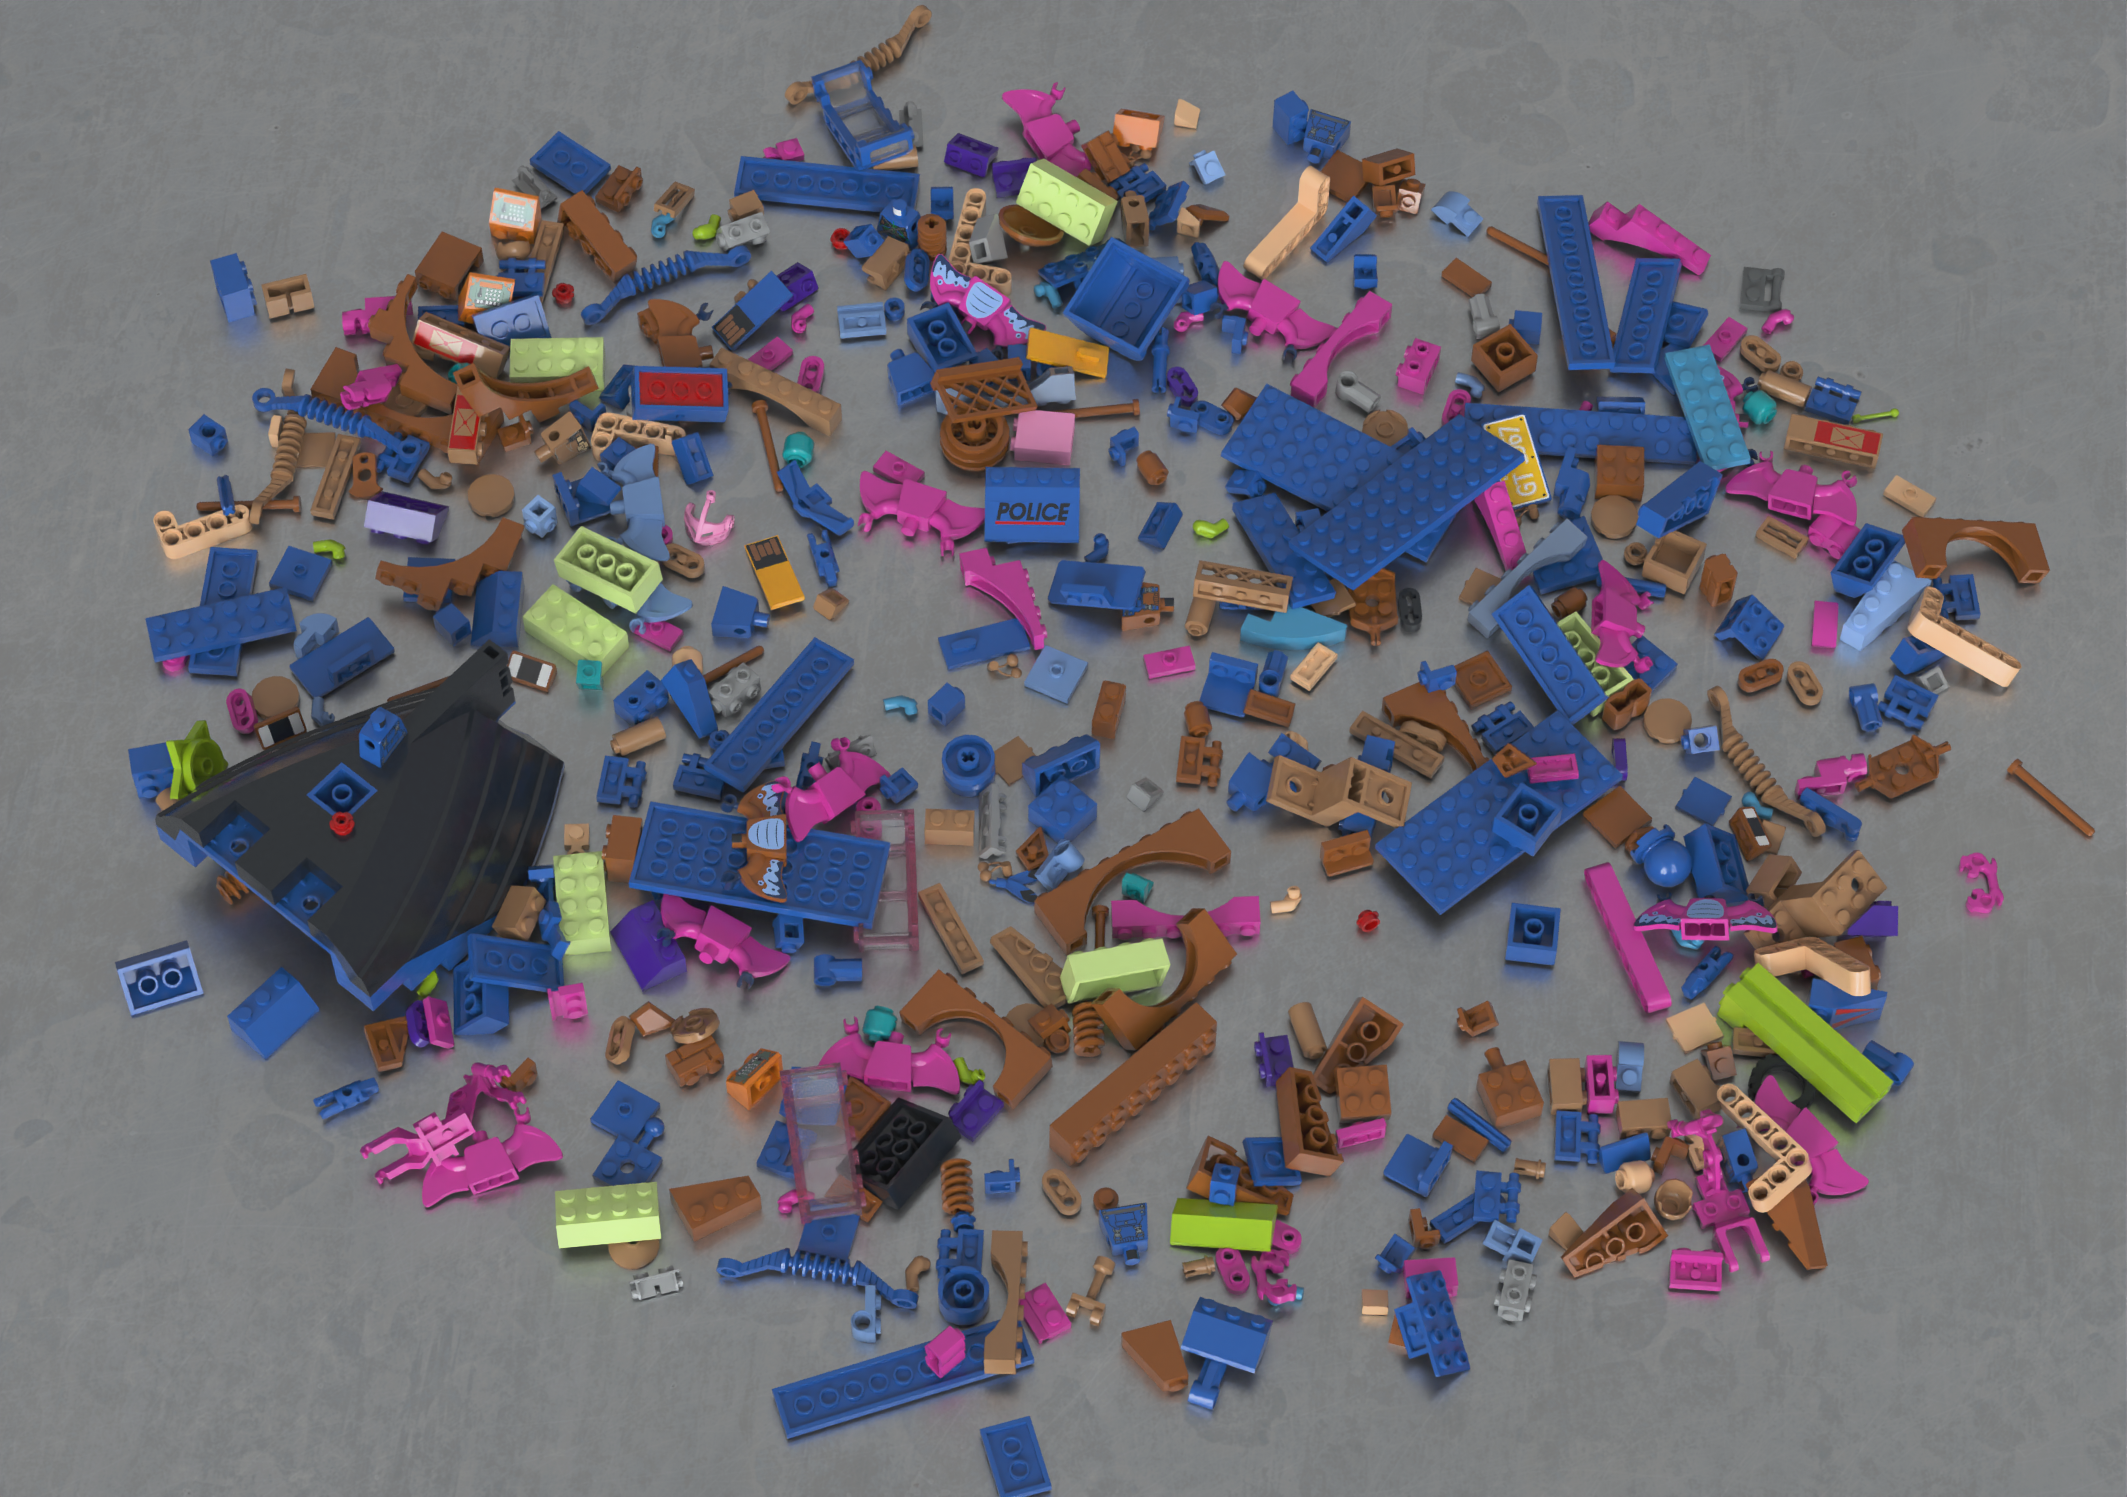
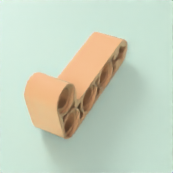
M606 412L597 419L591 437L592 454L596 460L601 461L600 454L620 437L634 448L654 444L659 447L660 454L676 456L672 441L686 436L684 429L678 426L649 420H632L630 416Z
M235 505L236 511L234 514L226 516L223 514V510L179 526L174 515L170 511L164 510L158 512L154 516L153 521L165 555L170 559H178L249 533L253 527L252 523H249V509L244 505Z

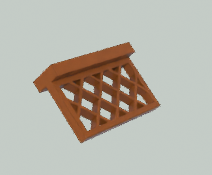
M1020 357L937 369L930 383L933 391L938 390L952 423L1036 411L1038 407L1022 374L1021 367L1023 364ZM1016 378L1019 387L1017 388L1006 381ZM994 382L1000 385V388L996 391L985 384ZM973 385L979 388V391L975 394L967 390L965 386ZM952 388L959 393L957 397L948 394L946 389ZM1002 388L1015 393L1013 398L1011 399L1000 393ZM984 391L994 396L992 402L979 396L980 393ZM963 394L973 399L972 404L969 405L959 400L960 395ZM1018 395L1026 399L1028 404L1023 405L1015 401L1016 396ZM996 399H999L1009 405L1002 408L994 404ZM975 402H978L988 407V409L980 411L973 406ZM957 405L965 409L967 413L957 415L954 406Z

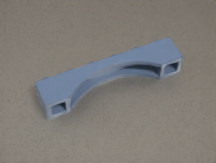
M1072 366L1049 368L1041 376L1027 383L1037 406H1044L1047 402L1066 404L1070 400H1076ZM973 385L965 386L967 390L975 394L979 391V388ZM952 388L946 389L948 394L957 397L959 392ZM1007 389L1000 391V393L1011 399L1015 394ZM936 390L935 405L937 412L948 414L940 394ZM984 391L979 395L990 402L994 398V396ZM963 394L959 397V400L967 404L973 402V399ZM1018 395L1016 396L1015 401L1023 405L1028 404L1026 399ZM996 399L994 404L1000 407L1009 405L999 399Z
M1568 518L1562 523L1557 522L1549 531L1551 534L1546 539L1540 538L1533 546L1534 550L1529 555L1525 553L1518 560V566L1514 570L1508 569L1502 575V581L1497 586L1494 584L1490 586L1484 594L1485 597L1480 602L1476 600L1469 607L1467 621L1484 637L1489 639L1500 628L1492 613L1509 601L1514 589L1525 577L1545 565L1571 560L1585 546L1588 537Z

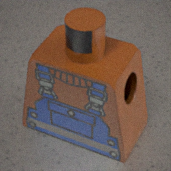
M1143 582L1135 608L1133 610L1121 609L1122 631L1159 625L1160 612H1174V598H1160V586L1158 584Z

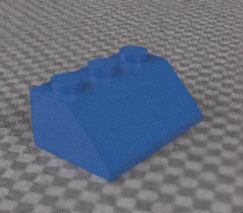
M1865 523L1830 572L1834 591L1853 598L1871 591L1904 546L1905 540L1903 535Z
M497 571L477 582L471 646H482L490 639L499 647H519L525 589L523 573L521 571Z
M1085 734L1081 737H1073L1061 746L1051 747L1041 755L1031 756L1022 763V774L1034 796H1039L1061 775L1071 782L1099 769L1100 743L1097 739Z
M1706 823L1683 836L1685 847L1692 857L1691 873L1696 882L1698 897L1704 898L1706 895H1712L1715 898L1725 899L1726 904L1747 901L1748 893L1746 889L1749 883L1736 836Z
M187 940L115 962L131 1016L203 994Z
M469 959L454 967V1035L493 1034L508 1026L510 1017L508 986L470 981Z
M281 967L236 1007L227 1018L231 1030L266 1060L320 1009L300 982Z
M1200 1297L1193 1310L1181 1349L1255 1373L1267 1347L1273 1320L1242 1311L1237 1307L1218 1303L1212 1299Z

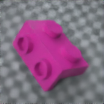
M1678 1248L1677 1250H1672L1669 1261V1288L1721 1291L1723 1253L1711 1249L1691 1251L1689 1248Z

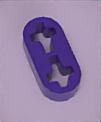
M1176 366L1169 369L1167 372L1168 387L1175 398L1176 396L1181 397V406L1191 407L1193 403L1198 401L1197 387L1184 368ZM1173 377L1181 378V383L1176 378L1173 379ZM1184 390L1188 395H1192V397L1184 396Z
M1613 738L1612 765L1623 775L1621 781H1627L1628 776L1625 738Z
M416 1000L406 1009L408 1031L413 1044L418 1047H425L430 1043L424 1005L423 1001Z

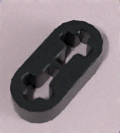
M1404 588L1400 591L1398 599L1400 624L1404 630L1414 632L1420 629L1422 623L1420 595L1414 588ZM1406 597H1410L1412 606H1408ZM1409 614H1412L1413 620H1415L1414 623H1410L1408 619Z

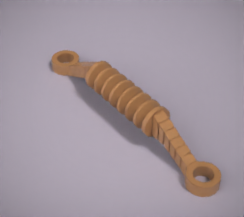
M925 5L917 6L909 15L899 34L886 39V45L880 43L878 48L873 47L871 49V53L867 51L864 53V57H857V61L862 60L866 67H870L871 71L877 72L879 66H886V61L891 63L893 62V57L898 59L901 57L914 28H921L926 25L931 19L932 12ZM859 71L824 82L826 90H848L851 88V84L856 85L858 79L860 80ZM812 81L792 83L785 92V98L793 105L800 103L808 93H814Z
M285 369L281 390L283 397H295L292 390L295 370ZM288 410L284 418L276 450L277 454L275 455V462L272 466L273 470L270 474L272 479L270 484L253 500L249 523L259 525L263 506L294 480L295 466L298 463L297 459L300 455L299 451L301 450V443L303 442L307 426L305 417L299 416L296 411Z
M1720 686L1709 689L1707 691L1708 699L1713 708L1720 711L1722 750L1729 752L1728 758L1734 759L1733 764L1736 767L1740 766L1739 772L1741 774L1746 773L1744 776L1745 780H1752L1750 786L1751 788H1757L1755 793L1762 795L1761 801L1803 820L1807 830L1813 837L1824 834L1826 827L1821 816L1788 799L1783 788L1780 785H1775L1776 779L1770 778L1771 772L1768 770L1764 771L1766 767L1763 763H1759L1760 758L1753 756L1754 750L1748 749V742H1742L1743 736L1732 725L1729 701L1724 690Z

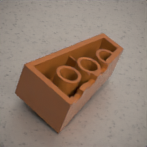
M581 190L560 204L557 223H563L564 227L568 228L569 236L573 241L578 239L581 242L582 249L587 255L595 256V264L613 282L635 269L637 262L636 252L632 247H627L623 242L621 233L611 227L608 217L603 212H599L595 201L590 195L587 196Z
M1289 1067L1275 1082L1285 1168L1331 1176L1344 1162L1342 1154L1337 1152L1335 1135L1330 1133L1327 1124L1329 1118L1327 1112H1324L1321 1108L1320 1101L1322 1099L1312 1071Z

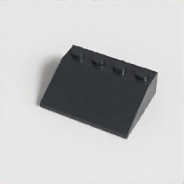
M898 1097L838 1165L836 1171L858 1187L868 1190L883 1201V1204L899 1210L961 1139V1135L950 1117Z

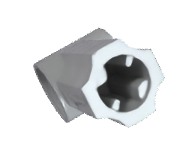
M1476 294L1473 298L1469 299L1475 338H1486L1500 330L1499 320L1493 314L1489 296Z
M1343 371L1339 374L1335 389L1337 397L1341 400L1352 401L1368 413L1372 412L1380 401L1381 395L1358 381V377L1354 372Z

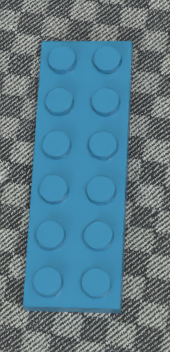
M1710 344L1665 353L1664 359L1701 462L1715 470L1750 464L1751 457Z

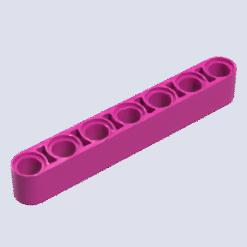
M1606 862L1586 868L1584 870L1586 883L1644 1011L1649 1014L1671 1007L1672 1002L1669 991L1641 931L1633 930L1636 918L1611 864Z

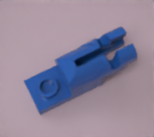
M1570 446L1567 447L1553 495L1560 498L1558 515L1565 520L1567 518L1571 520L1580 517L1582 506L1585 503L1590 488L1589 473L1577 469L1579 458H1575L1577 448Z

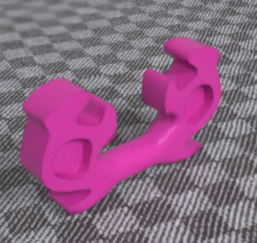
M1978 852L1968 856L1963 855L1959 862V871L1963 872L1965 868H1968V878H1977L1979 873L1983 872L1987 876L1989 893H1985L1983 889L1978 888L1972 891L1971 897H1967L1966 906L1970 912L1989 913L1994 907L1995 900L2001 906L2004 896L1998 884V867L1995 858H1992L1989 863L1986 857Z
M1271 1249V1252L1263 1251L1259 1261L1255 1256H1252L1251 1268L1256 1274L1258 1282L1257 1295L1260 1300H1263L1264 1294L1274 1304H1282L1296 1299V1284L1288 1287V1279H1278L1272 1285L1267 1281L1266 1269H1270L1272 1273L1284 1272V1265L1289 1266V1254L1285 1250Z

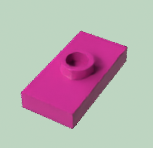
M1728 317L1704 345L1710 344L1714 358L1721 362L1745 336L1748 328Z
M777 336L747 360L773 371L793 355V350Z
M885 451L873 466L874 472L895 484H903L905 479L920 483L925 477L924 471L888 451Z
M666 621L644 622L646 626L644 634L639 632L641 625H638L633 632L669 652L674 649L684 635L683 630Z
M1190 645L1143 655L1149 679L1195 670L1196 666Z
M1575 753L1533 757L1532 759L1537 764L1527 769L1530 783L1578 779L1579 777Z
M428 996L423 1000L430 1044L449 1049L455 1044L447 1002Z
M1381 1118L1366 1123L1359 1121L1350 1127L1336 1130L1337 1149L1384 1138L1387 1126L1385 1119Z

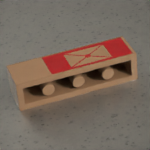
M425 312L418 319L411 342L418 346L420 350L438 354L444 360H452L460 364L475 363L482 372L495 379L503 372L510 351V347L428 312Z
M458 386L447 449L449 462L478 465L479 456H483L484 442H481L482 436H486L487 423L484 420L485 417H489V413L478 417L460 392Z
M1791 414L1784 449L1875 469L1883 433L1856 428L1851 425L1833 423L1828 420L1814 419L1805 415Z

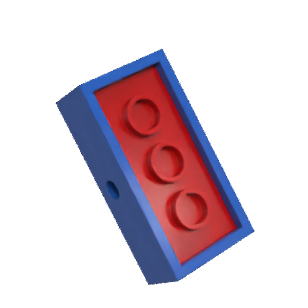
M634 366L631 375L632 420L725 422L729 412L727 368Z

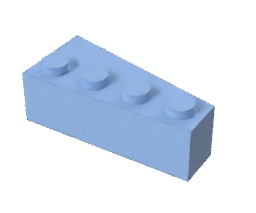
M1893 560L1875 587L1863 596L1843 625L1840 640L1859 651L1863 650L1881 635L1884 629L1889 625L1892 626L1902 614L1913 608V605L1924 589L1931 585L1932 580L1916 578L1913 570Z

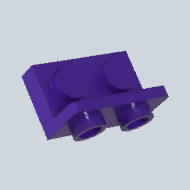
M957 133L947 144L944 162L975 175L985 177L988 165L997 156L999 148Z
M1022 158L992 163V178L996 198L1019 195L1031 163L1036 162L1037 158Z
M797 262L777 275L793 294L779 309L784 312L819 289L812 270Z
M1264 1032L1258 1033V1041L1254 1042L1256 1057L1260 1056L1261 1064H1258L1260 1079H1265L1266 1087L1276 1086L1275 1082L1289 1067L1294 1068L1288 1035L1265 1038Z
M979 1080L975 1085L971 1084L966 1089L964 1098L959 1103L956 1102L951 1106L948 1115L958 1132L973 1142L1004 1107V1102L984 1089V1082Z

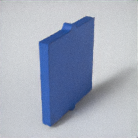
M1694 777L1688 788L1683 789V795L1675 808L1704 824L1714 826L1720 815H1724V809L1732 796Z

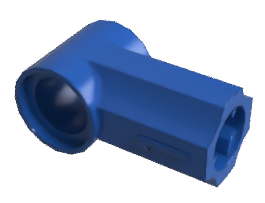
M1277 650L1268 652L1263 672L1259 676V692L1278 698L1281 682L1288 663V656L1283 654V652Z
M1871 683L1849 687V700L1852 708H1856L1861 729L1870 732L1882 727L1883 722L1877 704L1878 692L1876 685Z
M829 954L816 956L814 958V983L819 986H831L836 981H862V958L836 959Z
M1873 1040L1869 1041L1862 1052L1896 1086L1901 1085L1914 1067V1062L1907 1055L1900 1052L1893 1053Z
M1206 1358L1198 1380L1193 1382L1188 1402L1213 1410L1218 1399L1219 1386L1225 1374L1227 1364Z

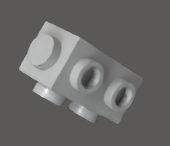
M763 212L721 226L716 231V241L719 247H723L724 252L751 242L753 246L765 242V237L770 234V230Z
M744 662L738 667L732 668L723 680L714 683L708 691L713 711L717 714L721 713L725 718L732 713H737L748 699H753L758 695L761 689L760 676Z
M1509 1259L1507 1268L1502 1267L1499 1283H1504L1502 1291L1497 1290L1494 1302L1495 1306H1499L1497 1316H1502L1508 1321H1522L1524 1312L1529 1313L1532 1298L1527 1297L1529 1289L1534 1290L1537 1275L1532 1274L1533 1264Z

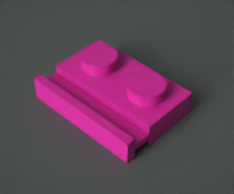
M583 983L558 987V991L551 992V989H547L552 1021L556 1020L558 1016H563L564 1019H576L588 1014Z
M1046 1282L1026 1292L1025 1299H1020V1305H1024V1321L1038 1344L1071 1328L1070 1320Z

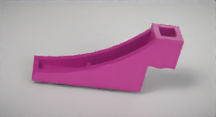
M1607 201L1593 212L1588 222L1590 232L1602 241L1624 242L1651 250L1669 259H1680L1682 266L1698 276L1703 273L1711 257L1709 253L1640 204L1624 214Z
M1505 481L1496 482L1474 500L1491 531L1505 571H1507L1508 569L1514 570L1518 566L1517 562L1526 553V549Z
M987 548L959 553L960 570L965 586L972 585L1001 602L1023 625L1034 649H1043L1044 638H1047L1045 624H1040V608L1038 605H1034V589L1028 586V582H1030L1027 568L1023 569L1021 561L1017 560L996 565L994 556H989Z

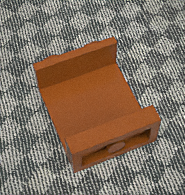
M442 231L415 270L417 285L424 290L436 292L443 298L457 301L459 297L457 287L471 266L474 265L480 268L484 262L482 248Z

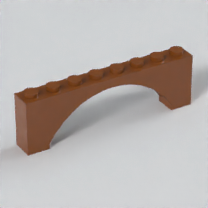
M335 347L310 389L312 400L317 397L320 398V403L326 400L329 405L331 403L336 404L337 409L340 406L345 407L341 401L340 394L345 391L343 386L355 383L359 368L356 354ZM381 403L353 409L354 414L360 412L362 417L364 415L371 416V421L384 430L399 432L404 438L411 435L429 442L431 446L448 453L447 449L453 414L432 418L414 417L395 412ZM501 408L491 411L489 417H485L484 422L487 423L486 436H482L481 442H484L483 456H479L478 463L481 462L494 440L497 429L504 422V414Z
M1418 682L1383 697L1381 710L1393 728L1401 726L1405 721L1412 720L1418 722L1421 726L1441 731L1447 743L1464 757L1473 772L1489 761L1488 757L1483 756L1478 740L1476 738L1473 739L1470 735L1466 721L1460 719L1455 703L1447 698L1446 690L1440 689L1428 693L1425 685H1421Z
M1199 808L1193 812L1188 811L1180 819L1173 823H1166L1159 831L1152 835L1147 834L1143 836L1136 844L1125 846L1113 857L1102 859L1097 866L1081 871L1072 880L1061 882L1056 889L1049 893L1044 892L1034 900V912L1067 956L1087 945V932L1084 928L1091 905L1100 891L1121 873L1144 864L1174 862L1193 865L1205 869L1209 874H1212L1230 864L1231 850Z

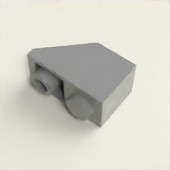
M998 213L977 218L969 241L973 263L975 264L991 263L1008 258Z

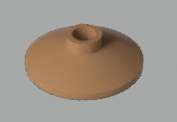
M659 1239L642 1240L636 1244H630L629 1242L608 1244L611 1258L619 1266L626 1269H640L649 1265L656 1258L659 1252Z

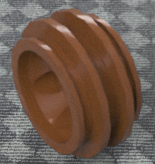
M975 403L973 406L980 411L988 409V407L980 403ZM959 406L955 408L957 415L967 413L965 409ZM947 414L941 423L940 446L944 456L953 465L964 470H983L986 467H993L1004 458L1009 449L1010 428L1004 416L952 423L949 414ZM958 433L962 434L959 437H955ZM992 433L995 437L991 438L988 435Z

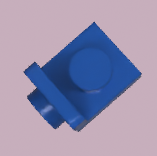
M1009 1159V1172L996 1170L984 1173L985 1194L1016 1192V1182H1020L1019 1167H1014V1159Z

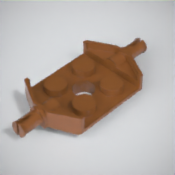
M1382 568L1355 590L1348 587V592L1356 606L1349 609L1350 625L1369 632L1372 646H1375V638L1376 646L1381 644L1380 634L1382 631L1398 624L1395 573L1385 568ZM1368 600H1375L1378 602V605L1371 607L1366 602Z
M1912 735L1910 741L1872 757L1869 754L1867 758L1868 776L1855 782V788L1860 792L1871 787L1889 798L1897 797L1938 778L1939 755L1951 751V746L1948 744V741L1932 746L1918 736ZM1897 767H1904L1908 773L1899 774L1895 769Z

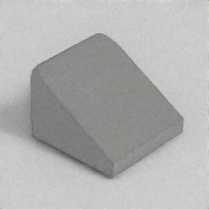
M1939 666L1930 667L1913 677L1918 686L1935 694L1949 687Z
M1145 777L1132 784L1127 799L1142 811H1145L1164 791Z

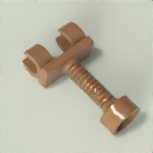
M1097 1256L1093 1265L1096 1274L1086 1297L1072 1293L1066 1308V1315L1075 1318L1079 1306L1093 1310L1090 1316V1324L1099 1327L1106 1311V1304L1095 1300L1105 1276L1111 1275L1116 1264L1114 1261L1107 1257Z

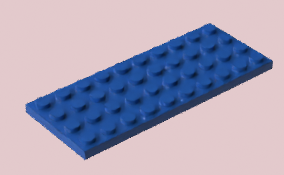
M1269 384L1265 385L1221 452V457L1246 470L1258 471L1261 478L1327 512L1405 455ZM1458 512L1405 552L1427 563Z
M1458 414L1288 541L1289 548L1350 589L1355 590L1525 461L1524 454Z
M1558 710L1513 742L1512 745L1530 758L1575 753L1579 772L1578 779L1530 783L1527 769L1505 778L1494 761L1490 759L1404 823V827L1399 826L1376 843L1375 849L1439 915L1443 914L1525 853V851L1492 832L1495 816L1521 783L1563 807L1560 823L1555 828L1557 829L1622 780L1623 775Z
M650 801L629 880V888L872 929L891 842L811 829L802 841L796 842L789 825H786L787 867H783L782 881L786 889L787 901L784 903L776 902L751 892L743 885L741 880L736 881L732 890L724 889L728 881L720 882L725 871L730 870L737 873L738 869L746 866L748 863L747 848H732V834H747V818Z

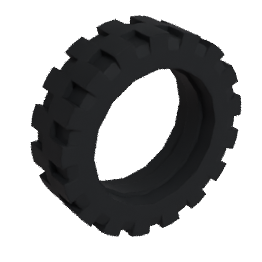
M1778 1054L1765 1056L1764 1060L1760 1059L1756 1063V1067H1753L1748 1082V1095L1752 1097L1753 1102L1765 1075L1773 1071H1785L1797 1077L1803 1087L1802 1095L1791 1103L1801 1109L1800 1112L1805 1107L1808 1109L1812 1105L1816 1088Z

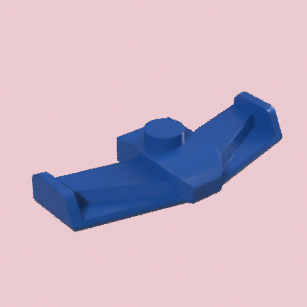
M793 460L777 472L793 501V508L801 516L812 518L839 536L854 526V520L851 517L848 518L829 506L832 504V498L818 483L811 488L809 487L796 460Z
M550 878L548 881L540 882L536 889L546 899L545 906L539 914V929L542 940L548 942L552 948V956L561 961L571 942L566 940L559 927L562 916L559 904L554 902L553 897L555 880Z

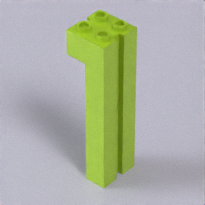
M1759 963L1752 969L1747 967L1739 976L1741 980L1736 984L1732 982L1723 991L1725 996L1719 1002L1720 1008L1717 1015L1733 1029L1734 1027L1744 1028V1026L1750 1029L1855 1123L1889 1092L1893 1081Z

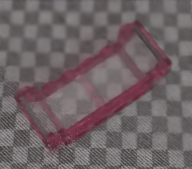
M914 809L855 811V820L851 821V835L891 842V849L872 929L863 928V923H859L858 927H854V944L859 943L860 953H864V950L890 949L919 951Z
M840 1062L780 1071L801 1224L812 1223L811 1220L852 1214L862 1215V1207L866 1206L865 1192H859V1189H863L861 1174H856L855 1165H860L858 1150L852 1149L851 1141L856 1140L854 1125L849 1126L848 1117L852 1116L851 1102H845L844 1085H848L847 1071L841 1070Z

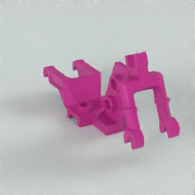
M480 1062L472 1064L471 1071L473 1075L468 1076L465 1074L463 1076L467 1084L450 1094L445 1119L440 1121L436 1113L433 1112L413 1124L418 1134L396 1127L362 1146L360 1153L364 1159L369 1157V1153L378 1154L394 1144H406L409 1151L404 1157L375 1173L378 1183L382 1184L385 1177L392 1179L408 1169H422L431 1157L438 1167L441 1165L440 1161L453 1154L454 1156L459 1155L454 1144L476 1132L472 1126L476 1098L481 1091L500 1102H508L511 1109H516L519 1102L525 1104L527 1100L522 1092L510 1091L508 1088H501L495 1083V1081L501 1082V1077L504 1075L506 1077L511 1076L508 1066L500 1065L495 1067L494 1065H486Z
M1706 1109L1700 1112V1118L1689 1122H1684L1683 1120L1679 1122L1677 1119L1667 1122L1668 1129L1671 1128L1672 1138L1695 1134L1703 1139V1175L1695 1178L1703 1200L1693 1203L1692 1207L1697 1212L1701 1222V1229L1713 1226L1712 1240L1718 1244L1721 1253H1723L1725 1263L1729 1264V1272L1731 1273L1738 1271L1739 1266L1726 1236V1231L1740 1226L1749 1235L1756 1253L1760 1254L1761 1263L1770 1261V1255L1753 1217H1744L1749 1215L1750 1209L1741 1188L1731 1192L1728 1191L1720 1167V1162L1723 1160L1722 1153L1719 1147H1716L1712 1134L1717 1132L1716 1127L1723 1124V1117L1713 1113L1710 1109Z

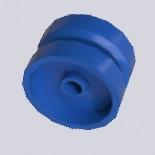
M962 735L947 743L942 752L943 779L946 786L959 796L975 797L979 796V793L991 783H994L996 774L995 754L992 746L985 739L976 735Z

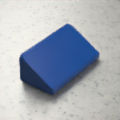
M623 364L600 394L599 399L618 409L624 410L630 402L628 388L631 385V375L635 365Z
M699 432L672 441L673 449L687 485L714 476Z
M1157 502L1138 539L1164 549L1183 516L1178 505L1171 502Z
M1644 1132L1602 1146L1599 1151L1598 1160L1604 1173L1617 1171L1620 1165L1625 1162L1650 1160L1649 1136Z

